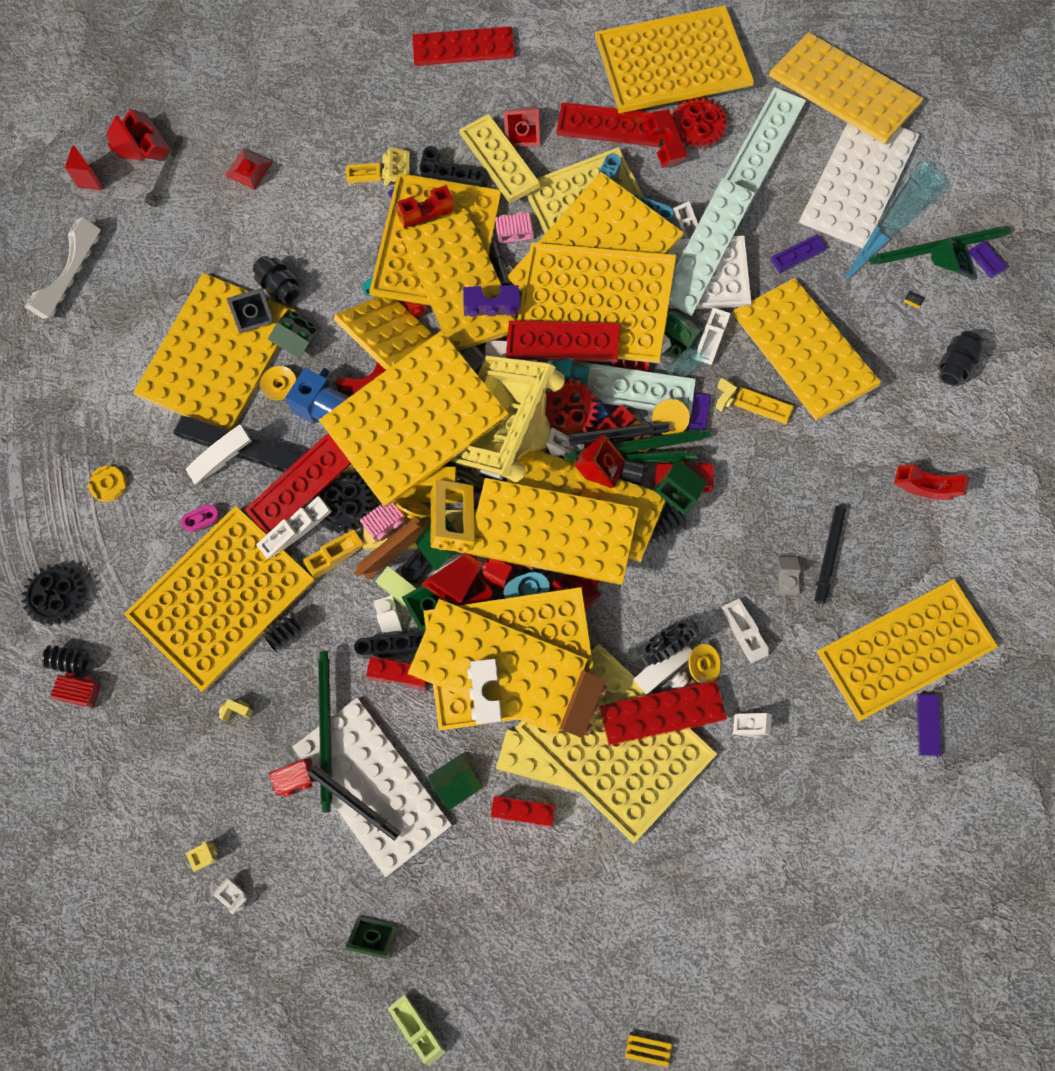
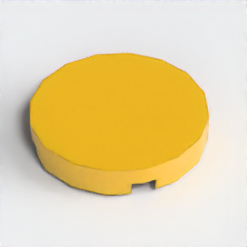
M665 399L659 402L653 410V423H669L670 431L661 433L663 435L682 433L689 424V411L684 403L677 399Z
M108 465L96 469L90 476V482H88L90 493L102 502L117 500L123 495L127 486L124 473L119 468Z

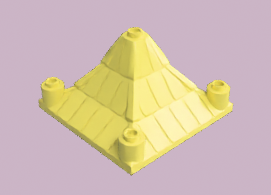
M486 356L478 377L508 412L509 417L451 459L450 462L462 468L469 466L499 474L514 482L523 479L525 476V466L516 460L528 451L542 450L547 447L550 425L547 416H545L546 388L552 391L561 389L565 383L564 375L555 370V366L548 363Z

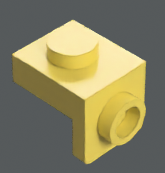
M723 378L719 380L717 387L724 392L716 405V408L721 412L725 407L729 408L731 406L737 389L731 381L724 380Z
M227 699L226 703H223L220 707L219 718L227 722L232 711L251 718L254 711L248 708L250 704L238 700L236 703Z
M204 841L202 845L186 852L193 872H197L218 861L216 856L218 855V850L215 844H211L209 841Z

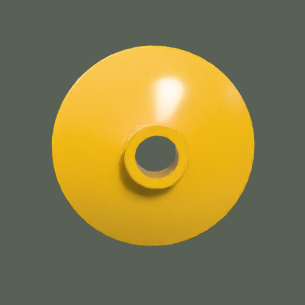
M272 367L261 377V391L271 400H283L295 383L296 376L287 367Z
M403 497L395 501L396 506L405 512L404 515L410 519L431 516V510L420 502Z
M708 644L697 645L689 656L690 673L701 684L715 681L721 667L719 655Z

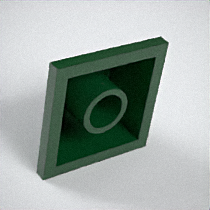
M949 238L930 249L932 254L931 261L935 266L972 280L977 279L967 247Z
M423 585L401 597L420 632L426 629L424 611L435 609L439 599L445 601Z

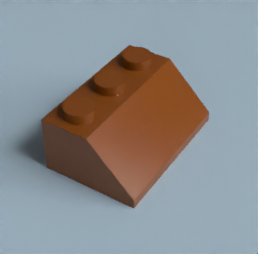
M583 670L581 671L560 725V730L583 739L585 735L589 736L593 724H590L592 716H597L600 708L597 702L599 697L604 698L608 687L604 685L605 680Z

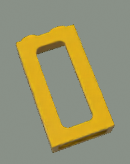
M440 467L401 497L420 503H431V489L436 479L458 483L456 467ZM445 499V503H458V501Z
M436 479L431 489V548L467 553L475 542L473 485ZM445 499L463 502V534L446 530Z

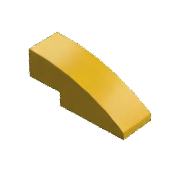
M353 529L321 546L320 551L304 558V566L315 580L348 559L362 548L364 544Z

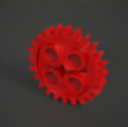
M696 97L695 101L689 99L688 103L683 100L682 106L677 105V110H673L672 117L674 118V123L682 143L686 142L685 147L691 144L692 149L696 145L699 149L702 148V145L708 148L709 143L714 146L715 141L719 142L721 136H724L727 126L726 113L722 112V107L717 108V102L711 104L712 99L706 102L705 97L701 101Z
M570 378L569 383L564 379L565 383L561 389L557 391L551 390L550 392L545 391L547 396L545 416H547L550 429L554 428L569 436L582 433V431L585 433L589 432L588 426L594 428L591 422L592 420L598 421L594 414L600 413V411L595 410L599 403L594 402L597 396L591 395L594 390L591 388L587 390L588 384L584 383L581 386L580 380H577L575 383L574 379ZM579 393L580 400L574 403L573 397ZM558 397H561L562 403L557 407L555 401ZM585 405V408L571 409L569 410V413L565 411H561L555 414L553 413L554 410L568 409L569 406L575 408ZM582 412L583 418L577 422L576 415ZM563 415L565 421L562 425H559L558 418Z

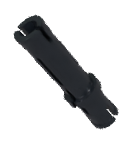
M493 242L490 246V261L494 265L501 285H511L504 264V255L501 254L499 244Z

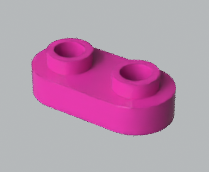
M205 505L186 513L181 519V525L188 532H196L215 524L219 519V511L212 505ZM209 514H213L211 518H207ZM192 521H195V524L193 526H190V523Z

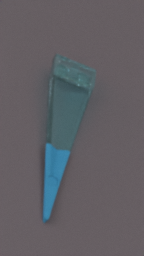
M923 160L918 162L910 174L905 177L845 279L850 278L869 260V257L873 256L898 231L935 200L946 186Z

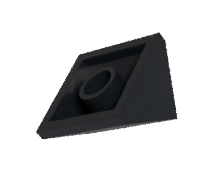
M262 288L227 298L239 333L274 323L268 299Z

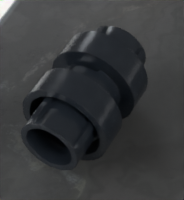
M262 256L254 263L255 281L266 290L267 294L275 302L291 304L297 300L301 293V289L298 287L299 280L291 271L287 270L286 266L278 258Z
M963 331L961 335L952 338L947 347V352L942 356L938 364L941 372L939 378L944 383L950 386H959L961 382L968 381L971 378L975 365L984 353V348L981 345L983 340L978 334L972 331Z

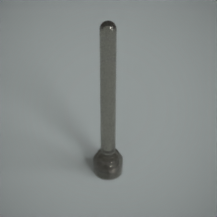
M181 135L176 137L153 190L147 193L144 199L145 203L149 206L157 207L160 202V190L183 141Z

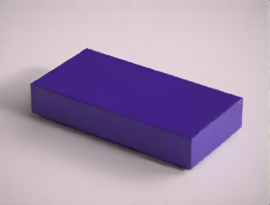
M985 241L969 250L971 257L990 279L1006 270L1007 266Z
M694 393L692 412L689 415L687 429L706 430L711 395Z

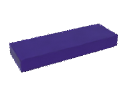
M816 234L772 256L770 260L780 274L825 252L827 247L819 235Z
M918 694L916 695L918 756L940 757L939 695Z

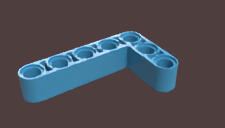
M615 153L607 155L598 174L602 172L616 182L621 169L620 156ZM631 193L660 216L667 217L664 219L672 224L674 212L671 207Z

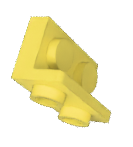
M389 147L388 151L383 154L382 163H384L382 178H384V185L388 186L390 181L396 182L398 173L409 175L410 151Z

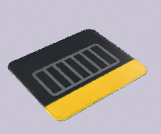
M909 291L904 302L919 309L925 298Z

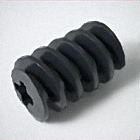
M672 509L671 514L666 512L664 517L660 515L650 542L652 543V539H655L659 543V536L667 539V532L674 536V529L680 533V526L687 530L683 514L679 510Z
M289 611L290 618L285 615L282 616L283 623L279 620L276 621L277 628L270 625L271 632L263 630L265 640L275 652V645L282 648V640L288 643V636L296 637L294 631L301 634V626L307 629L299 616L292 611Z
M48 645L42 655V665L44 668L73 673L74 675L82 674L89 661L88 652L82 654L80 650L74 652L72 648L67 651L66 647L60 649L58 645H55L53 648L51 645Z

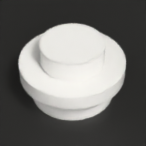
M679 672L676 673L671 679L673 682L671 687L676 689L683 688L689 680L686 676L687 674L685 672L681 674Z

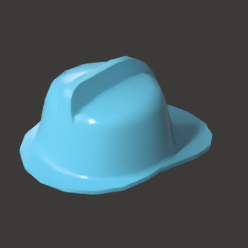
M537 572L515 577L506 584L504 598L547 593L550 589L549 582L544 575Z

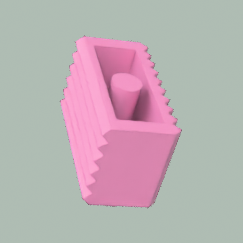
M520 212L513 216L501 215L499 218H495L499 244L534 239L529 212Z
M393 502L386 508L383 504L367 514V516L361 518L360 521L373 540L377 542L378 540H385L393 529L398 530L403 527L407 519L395 502Z

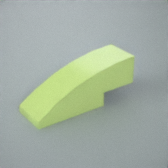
M388 566L376 580L379 587L407 608L401 597L415 590V587Z
M403 995L388 1008L404 1036L414 1047L424 1064L430 1067L446 1053L439 1040L406 995Z

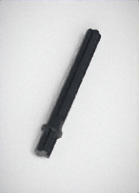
M648 422V424L572 434L569 436V442L571 445L593 443L603 434L609 440L647 435L653 437L654 434L666 433L670 429L668 422L653 424Z
M836 505L834 507L818 582L815 584L817 589L814 601L817 604H826L828 590L831 589L830 581L846 512L844 506Z
M316 765L309 770V776L377 828V832L382 831L393 841L401 834L400 830L387 821V817L385 819Z

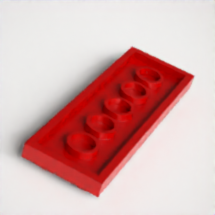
M512 26L412 34L414 66L514 58Z
M561 102L556 136L659 147L660 137H650L644 122L651 112L633 110L619 113L617 108Z
M509 320L506 358L539 360L573 358L572 361L618 362L621 325L620 323Z
M327 433L245 508V511L267 535L283 519L288 520L300 508H304L347 469L351 462L329 433Z
M717 681L600 705L599 708L608 746L727 720Z

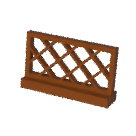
M414 517L356 565L358 569L354 574L357 577L364 575L368 580L371 579L414 544L426 528L417 517Z

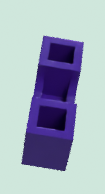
M519 285L500 286V294L494 299L486 298L482 294L481 286L463 287L464 316H513L519 314Z

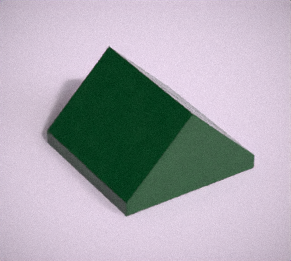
M462 754L428 775L434 789L449 811L483 788Z
M358 916L345 950L390 959L398 925Z

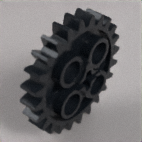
M341 473L339 479L336 478L319 493L320 497L332 510L320 522L323 527L338 534L341 531L348 533V528L355 531L356 525L361 528V518L369 514L368 509L374 508L369 504L374 501L371 497L373 492L362 478L359 479L357 475L352 476L350 473H347L345 477Z
M55 564L54 567L47 565L46 570L40 567V573L33 572L35 578H28L27 580L30 584L23 586L27 589L26 592L21 593L26 597L21 602L27 604L23 609L29 611L27 615L31 618L33 617L34 621L42 625L47 623L53 626L54 622L60 625L61 619L68 622V616L75 617L74 610L80 612L77 606L84 605L80 598L86 597L85 594L81 593V591L86 589V587L81 585L84 581L79 578L80 575L78 573H74L72 568H68L65 565L61 567L58 564ZM51 580L50 585L46 587L47 582ZM69 585V588L63 592L65 586ZM44 598L43 603L39 605V601ZM62 603L61 607L56 610L57 605Z
M688 618L686 620L682 619L679 623L676 621L674 624L668 625L666 629L656 633L655 636L644 644L645 646L641 648L642 651L639 652V657L645 665L648 664L649 666L652 664L656 665L658 662L662 663L666 659L668 660L670 656H675L678 651H682L684 647L689 645V642L694 640L693 637L697 636V632H699L698 626L694 620H689ZM667 639H669V641L671 642V645H669V644L667 643V641H666Z

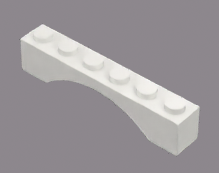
M83 217L75 221L68 233L69 256L63 272L51 285L33 292L25 308L43 319L52 317L56 313L57 308L55 307L57 303L64 299L66 295L64 291L73 284V276L81 270L83 259L90 255L92 244L99 240L100 236L98 234L101 229Z

